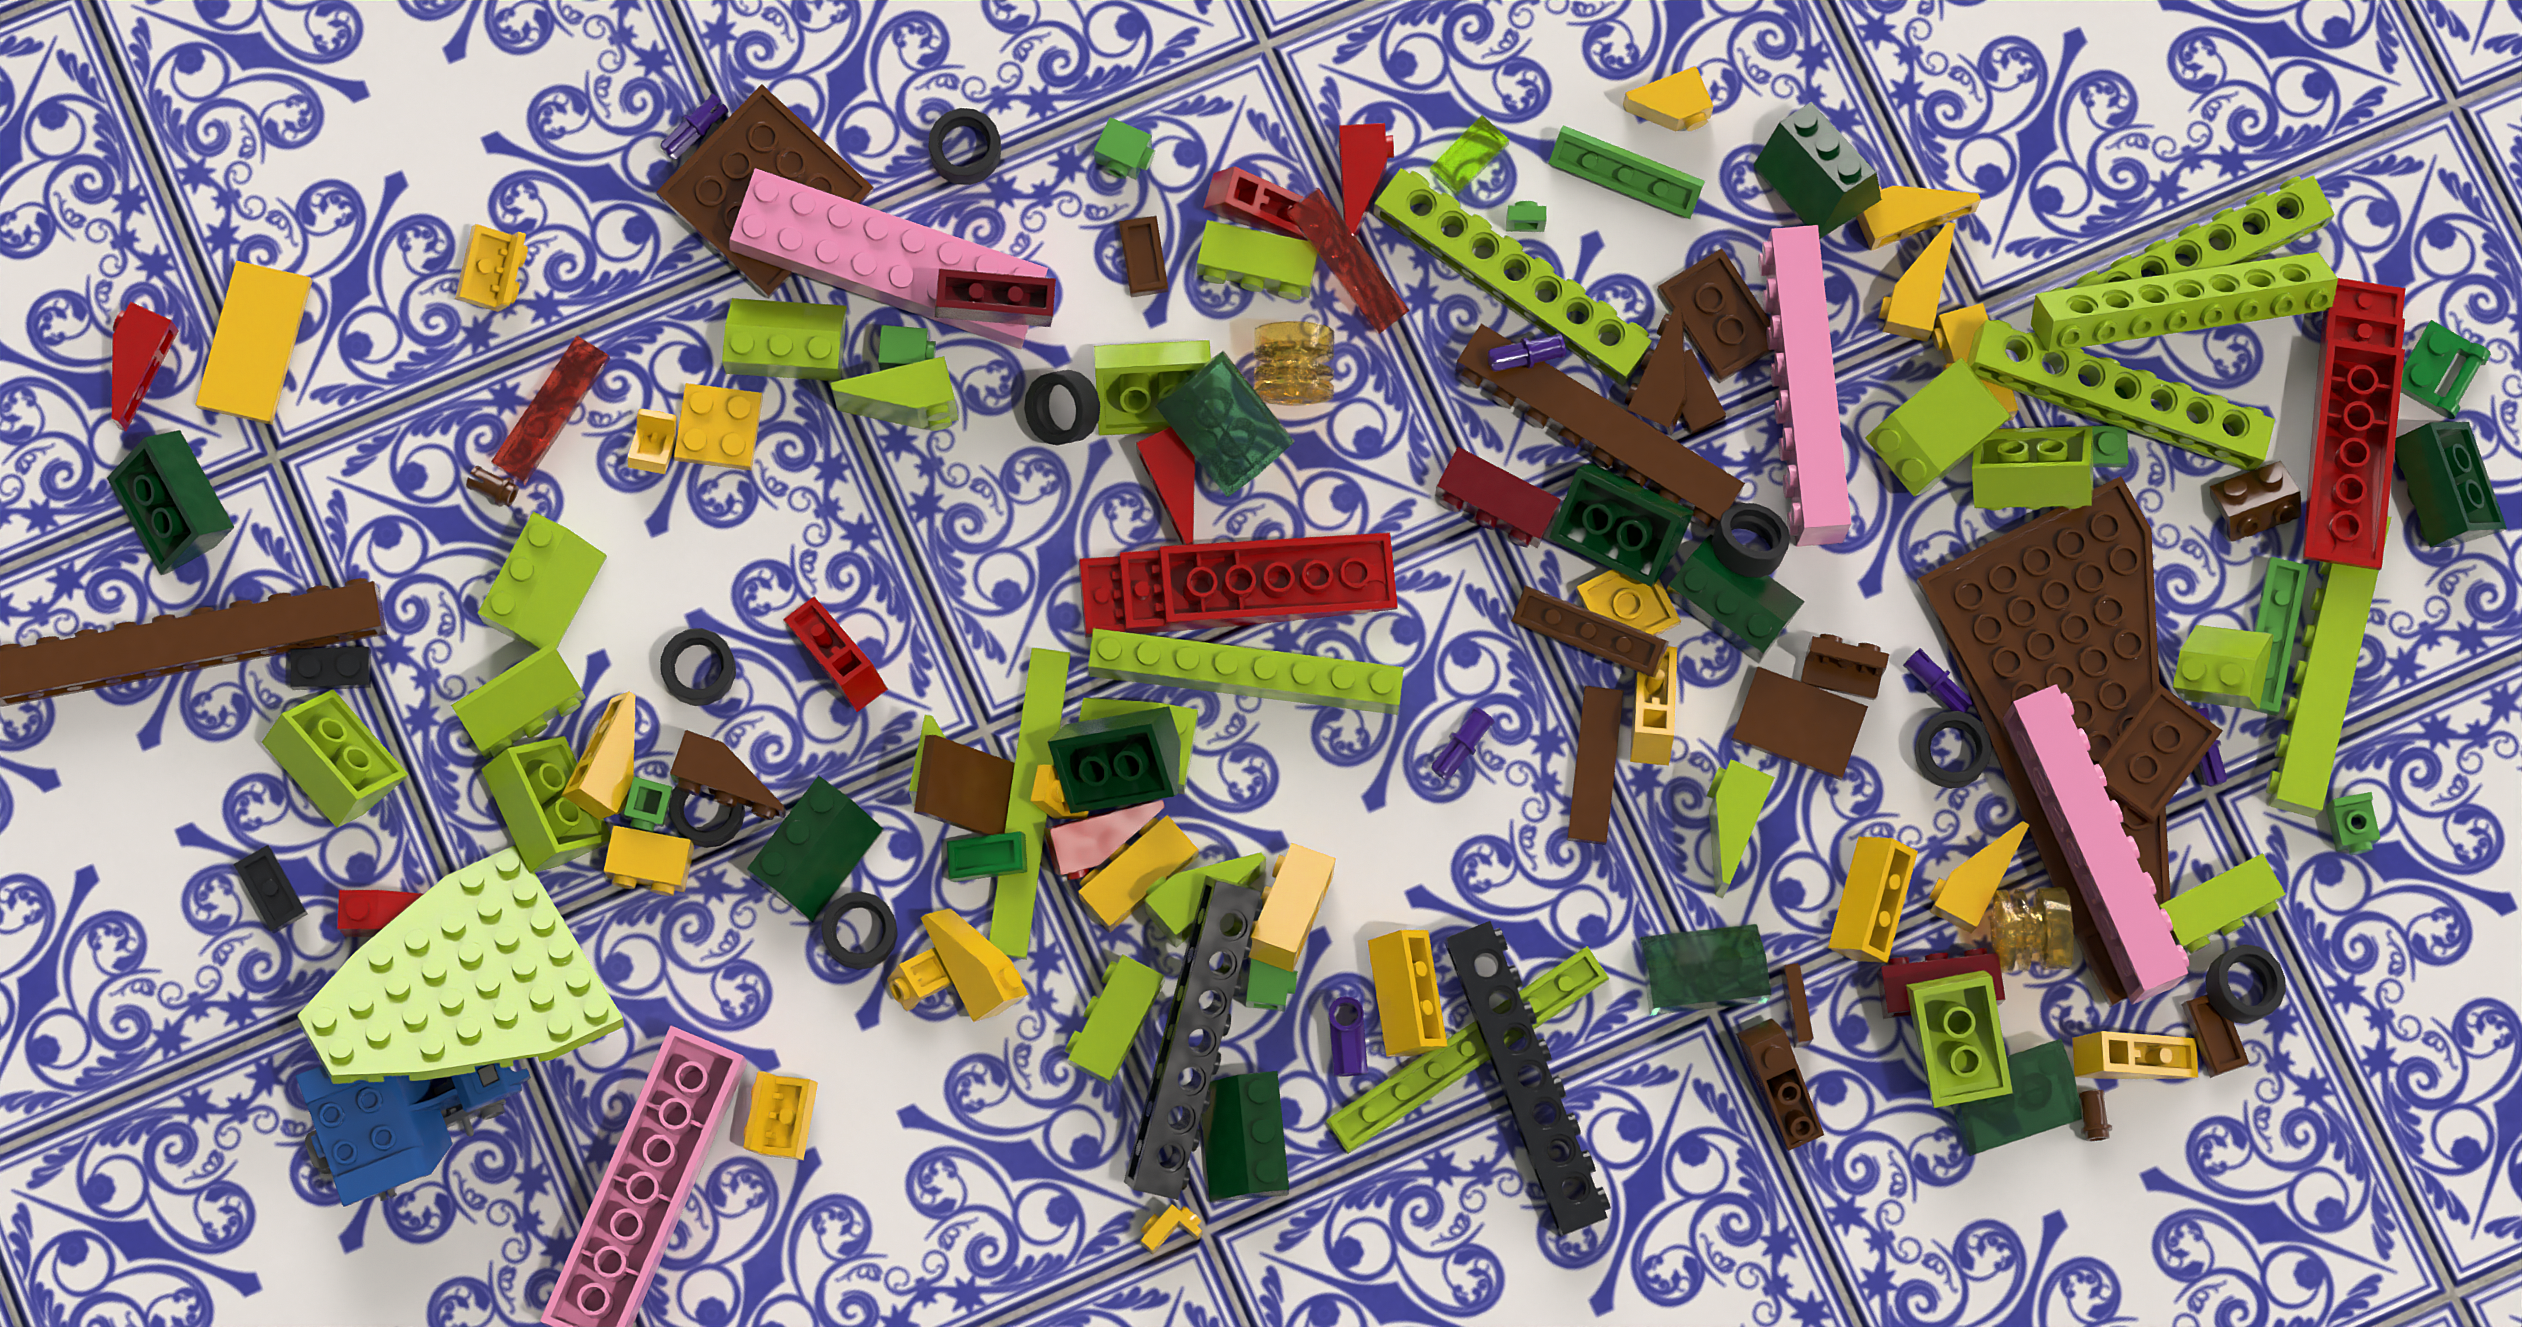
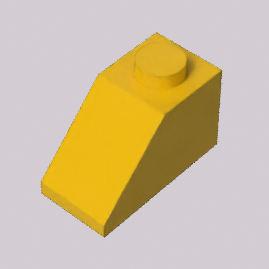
M1696 66L1625 93L1623 102L1626 112L1675 132L1684 128L1687 131L1701 128L1708 123L1707 119L1711 118L1714 107Z

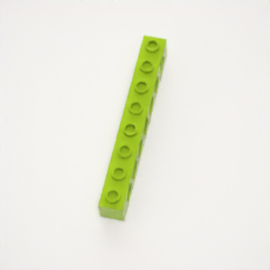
M1400 168L1374 203V216L1548 336L1560 333L1568 350L1622 387L1626 384L1643 361L1652 344V340L1648 338V332L1643 327L1634 322L1626 323L1616 316L1617 311L1611 305L1602 300L1596 302L1585 295L1586 290L1579 283L1572 279L1565 281L1553 273L1555 270L1547 261L1540 257L1533 259L1522 251L1523 247L1518 241L1507 235L1503 238L1492 231V226L1486 219L1477 214L1469 215L1460 208V203L1454 197L1445 192L1440 195L1429 187L1430 183L1421 174L1415 171L1408 173ZM1422 203L1427 205L1431 211L1425 216H1418L1410 208L1415 204ZM1447 225H1455L1462 233L1457 237L1451 238L1443 234L1442 228ZM1479 246H1485L1492 251L1493 255L1488 259H1480L1474 255L1473 250ZM1509 268H1517L1523 272L1524 277L1521 280L1512 281L1505 276L1504 272ZM1547 289L1553 292L1556 298L1552 302L1545 303L1540 301L1535 293L1539 290ZM1572 311H1580L1586 316L1587 321L1582 324H1574L1569 321L1567 314ZM1606 332L1612 333L1617 337L1618 343L1613 346H1606L1600 342L1598 336Z
M2314 175L2301 180L2300 176H2296L2279 186L2280 191L2269 196L2266 192L2259 193L2245 202L2247 206L2235 212L2232 207L2227 208L2211 218L2213 222L2200 227L2198 223L2190 225L2178 233L2179 238L2166 243L2165 239L2158 240L2144 249V254L2134 259L2131 255H2126L2114 261L2110 265L2111 269L2104 273L2098 274L2096 270L2089 272L2076 281L2078 285L2071 288L2143 278L2141 270L2144 269L2152 270L2159 276L2251 262L2326 227L2335 214ZM2281 206L2288 208L2292 212L2293 218H2282L2276 208ZM2251 222L2255 224L2260 234L2251 235L2247 233L2243 228V223ZM2218 238L2222 240L2226 250H2215L2211 247L2209 239ZM2175 255H2187L2192 261V266L2185 267L2180 265L2176 261ZM2060 286L2051 291L2064 290V288Z
M2315 252L2050 291L2035 295L2030 325L2047 351L2053 352L2326 311L2333 305L2338 278L2320 253Z
M1985 320L1975 331L1967 364L1981 380L2247 471L2255 470L2266 459L2275 419L2265 416L2264 412L2254 407L2242 408L2230 404L2226 398L2220 395L2198 393L2185 383L2166 382L2156 378V375L2150 371H2134L2120 366V363L2115 359L2108 357L2097 358L2085 354L2081 348L2048 352L2035 332L2024 333L2012 329L2009 323L2001 320ZM2006 349L2015 352L2019 362L2011 360L2006 354ZM2042 362L2049 363L2053 367L2055 374L2045 371ZM2078 374L2086 376L2090 381L2091 387L2082 384ZM2114 386L2123 389L2127 399L2119 397L2115 392ZM2150 399L2157 400L2161 404L2163 411L2156 410L2152 406ZM2187 411L2196 415L2199 424L2193 423L2188 418ZM2223 423L2233 429L2234 436L2225 432Z

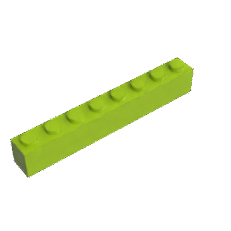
M2387 516L2385 543L2392 518L2390 516ZM2321 561L2318 573L2324 575L2321 588H2315L2310 602V610L2315 611L2312 625H2306L2301 640V646L2307 648L2304 660H2298L2292 678V683L2298 684L2295 698L2289 697L2283 719L2288 720L2289 723L2286 735L2280 734L2275 748V756L2280 757L2277 771H2271L2266 786V793L2271 794L2269 806L2315 818L2323 809L2379 570Z
M1093 629L1088 663L1089 677L1398 715L1404 672V667L1101 629Z

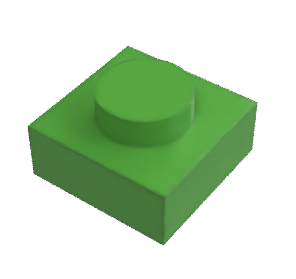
M1519 201L1515 203V206L1508 205L1506 232H1544L1547 221L1546 206H1538V203L1534 201Z
M2093 426V467L2126 468L2128 465L2127 429L2119 426Z

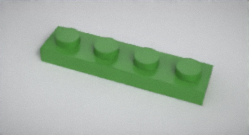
M1564 125L1559 132L1548 163L1688 219L1691 218L1705 183L1702 179Z
M2272 556L2268 559L2253 632L2270 633L2274 637L2260 708L2253 711L2277 716L2280 711L2309 565Z

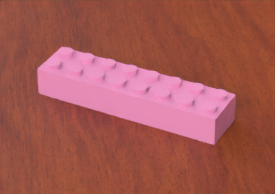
M756 168L754 169L730 237V251L1018 349H1022L1029 325L934 317L939 269L1046 278L1048 270L1046 267Z
M1818 225L1771 229L1767 242L1762 243V253H1759L1758 263L1760 276L1767 277L1766 290H1763L1762 299L1764 312L1771 313L1770 327H1767L1766 331L1768 349H1775V363L1771 364V382L1773 387L1779 386V400L1775 401V418L1777 424L1783 423V438H1779V455L1781 461L1787 460V475H1783L1784 497L1791 498V512L1787 513V527L1789 534L1795 535L1796 547L1843 543L1851 526V516Z
M2056 684L2013 701L2002 720L2127 996L2133 1005L2176 987L2188 974L2189 959L2184 948L2180 944L2176 946L2170 931L2173 930L2171 919L2164 908L2159 909L2153 895L2156 894V887L2148 872L2143 873L2137 861L2140 858V853L2136 842L2131 836L2126 837L2120 824L2123 822V815L2119 805L2115 800L2110 801L2104 789L2107 786L2104 772L2099 764L2093 765L2087 752L2091 749L2088 737L2082 728L2077 730L2071 715H2074L2072 702L2066 693L2061 694Z
M670 1026L540 1319L544 1325L548 1327L633 1326L748 1062L743 1055Z

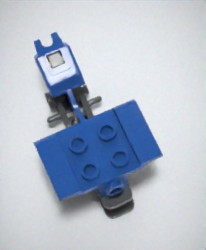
M500 1063L475 1066V1072L445 1077L447 1082L432 1089L430 1080L410 1081L409 1075L384 1076V1082L357 1080L353 1083L333 1084L323 1065L298 1074L296 1079L316 1129L308 1133L305 1138V1145L311 1162L322 1174L332 1173L343 1207L377 1194L380 1196V1201L389 1200L386 1191L389 1197L393 1198L397 1196L394 1190L395 1187L432 1174L453 1144L447 1128L462 1123L467 1136H473L474 1130L470 1119L481 1115L483 1120H488L505 1113L503 1106L506 1104L505 1098L522 1091L521 1084L531 1078L528 1069L515 1072L510 1067L501 1068ZM458 1104L462 1105V1110L457 1112L456 1108L450 1109L451 1115H447L446 1109Z

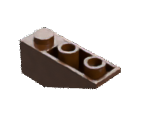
M1675 306L1671 315L1666 313L1662 318L1657 330V335L1661 336L1655 350L1652 348L1648 349L1641 364V369L1645 372L1639 384L1633 383L1624 402L1629 405L1627 411L1630 414L1671 436L1687 402L1684 321L1682 310L1678 306Z
M685 730L670 771L673 782L678 783L677 789L698 796L700 791L714 795L713 800L731 808H736L737 803L751 807L752 814L767 820H773L774 816L785 819L786 810L784 805L723 742Z
M1770 1018L1736 1033L1748 1067L1787 1150L1790 1151L1823 1136L1824 1132L1786 1031Z

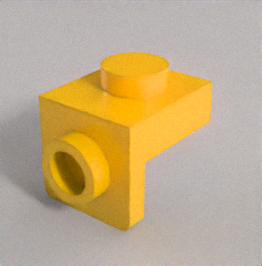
M639 409L637 414V430L628 454V468L666 474L676 443L675 415L661 411Z
M1172 1204L1161 1217L1155 1213L1141 1228L1140 1231L1144 1234V1237L1141 1239V1245L1153 1255L1179 1225L1193 1238L1198 1240L1202 1235V1230L1198 1227L1201 1220L1186 1206L1179 1210Z

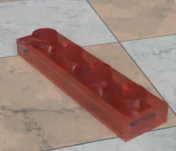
M1316 187L1286 210L1376 333L1380 334L1410 311L1320 188Z
M576 336L492 459L491 463L493 466L526 485L610 361V356L581 337Z

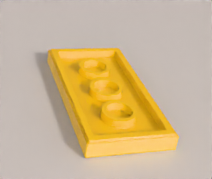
M236 260L195 405L197 408L265 424H273L312 285L311 277Z

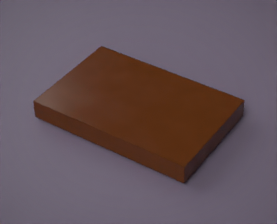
M1722 248L1658 286L1657 291L1671 312H1673L1675 306L1681 308L1684 331L1719 384L1775 350H1769L1766 331L1767 327H1770V319Z
M1758 666L1731 741L1842 780L1868 706Z
M2159 684L2098 763L2107 781V786L2104 789L2152 824L2223 730Z
M925 735L914 813L983 836L1004 834L1015 763L937 735Z

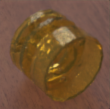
M1299 321L1274 322L1255 328L1254 358L1266 364L1254 368L1253 378L1258 382L1254 383L1253 397L1269 404L1286 406L1314 405L1333 399L1334 385L1329 381L1333 380L1334 370L1330 366L1323 365V363L1333 360L1334 330L1322 324Z
M2065 887L2037 888L2034 894L2033 906H2029L2023 889H2015L2012 901L2007 890L1995 891L1990 916V934L1993 950L2000 958L2002 973H2012L2016 960L2019 969L2022 972H2028L2033 953H2036L2040 967L2043 970L2070 969L2073 960L2074 938L2071 906Z

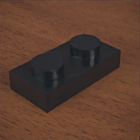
M370 647L291 649L290 687L292 690L371 688Z
M269 845L234 864L273 934L308 915Z

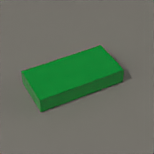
M1019 831L947 841L949 880L959 882L1026 873V835Z

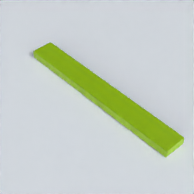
M1033 647L1031 649L1005 833L1021 831L1026 835L1027 872L998 876L989 941L1007 957L1027 960L1045 837L1044 828H1046L1048 816L1047 813L1030 800L1038 765H1052L1055 767L1047 741L1060 730L1071 657L1070 652Z
M1588 946L1519 991L1522 1002L1529 1001L1535 1013L1537 1023L1532 1025L1533 1030L1610 979ZM1509 999L1492 1010L1498 1014L1508 1012L1511 1006ZM1472 1022L1448 1038L1447 1047L1427 1052L1326 1120V1123L1347 1154L1490 1060L1476 1022ZM1510 1030L1504 1034V1044L1508 1048L1524 1036L1519 1031Z

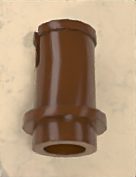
M475 466L470 474L482 479L484 482L481 483L468 477L466 482L468 489L495 500V505L498 507L503 505L509 507L512 505L519 490V487L514 484L512 478L503 479L482 469L480 466Z
M2089 1090L2079 1093L2084 1122L2081 1134H2085L2086 1141H2102L2110 1138L2109 1131L2112 1130V1125L2107 1123L2104 1090Z

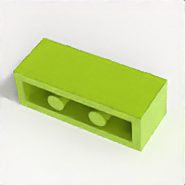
M1207 220L1197 260V274L1203 275V279L1211 283L1224 284L1227 280L1241 283L1240 286L1249 291L1261 292L1264 288L1278 291V295L1286 299L1299 300L1301 296L1309 298L1319 256V244Z
M2262 853L2158 907L2159 909L2164 908L2173 925L2172 936L2176 946L2180 944L2184 949L2187 948L2189 954H2192L2211 943L2208 939L2209 936L2221 931L2225 937L2243 928L2245 924L2242 920L2254 913L2258 919H2261L2279 909L2276 902L2280 901L2286 893Z
M1123 954L1118 963L1110 962L1101 981L1107 984L1100 998L1096 996L1091 998L1083 1015L1088 1021L1082 1033L1075 1030L1065 1049V1052L1070 1054L1068 1057L1070 1066L1109 1086L1112 1085L1165 983V975Z

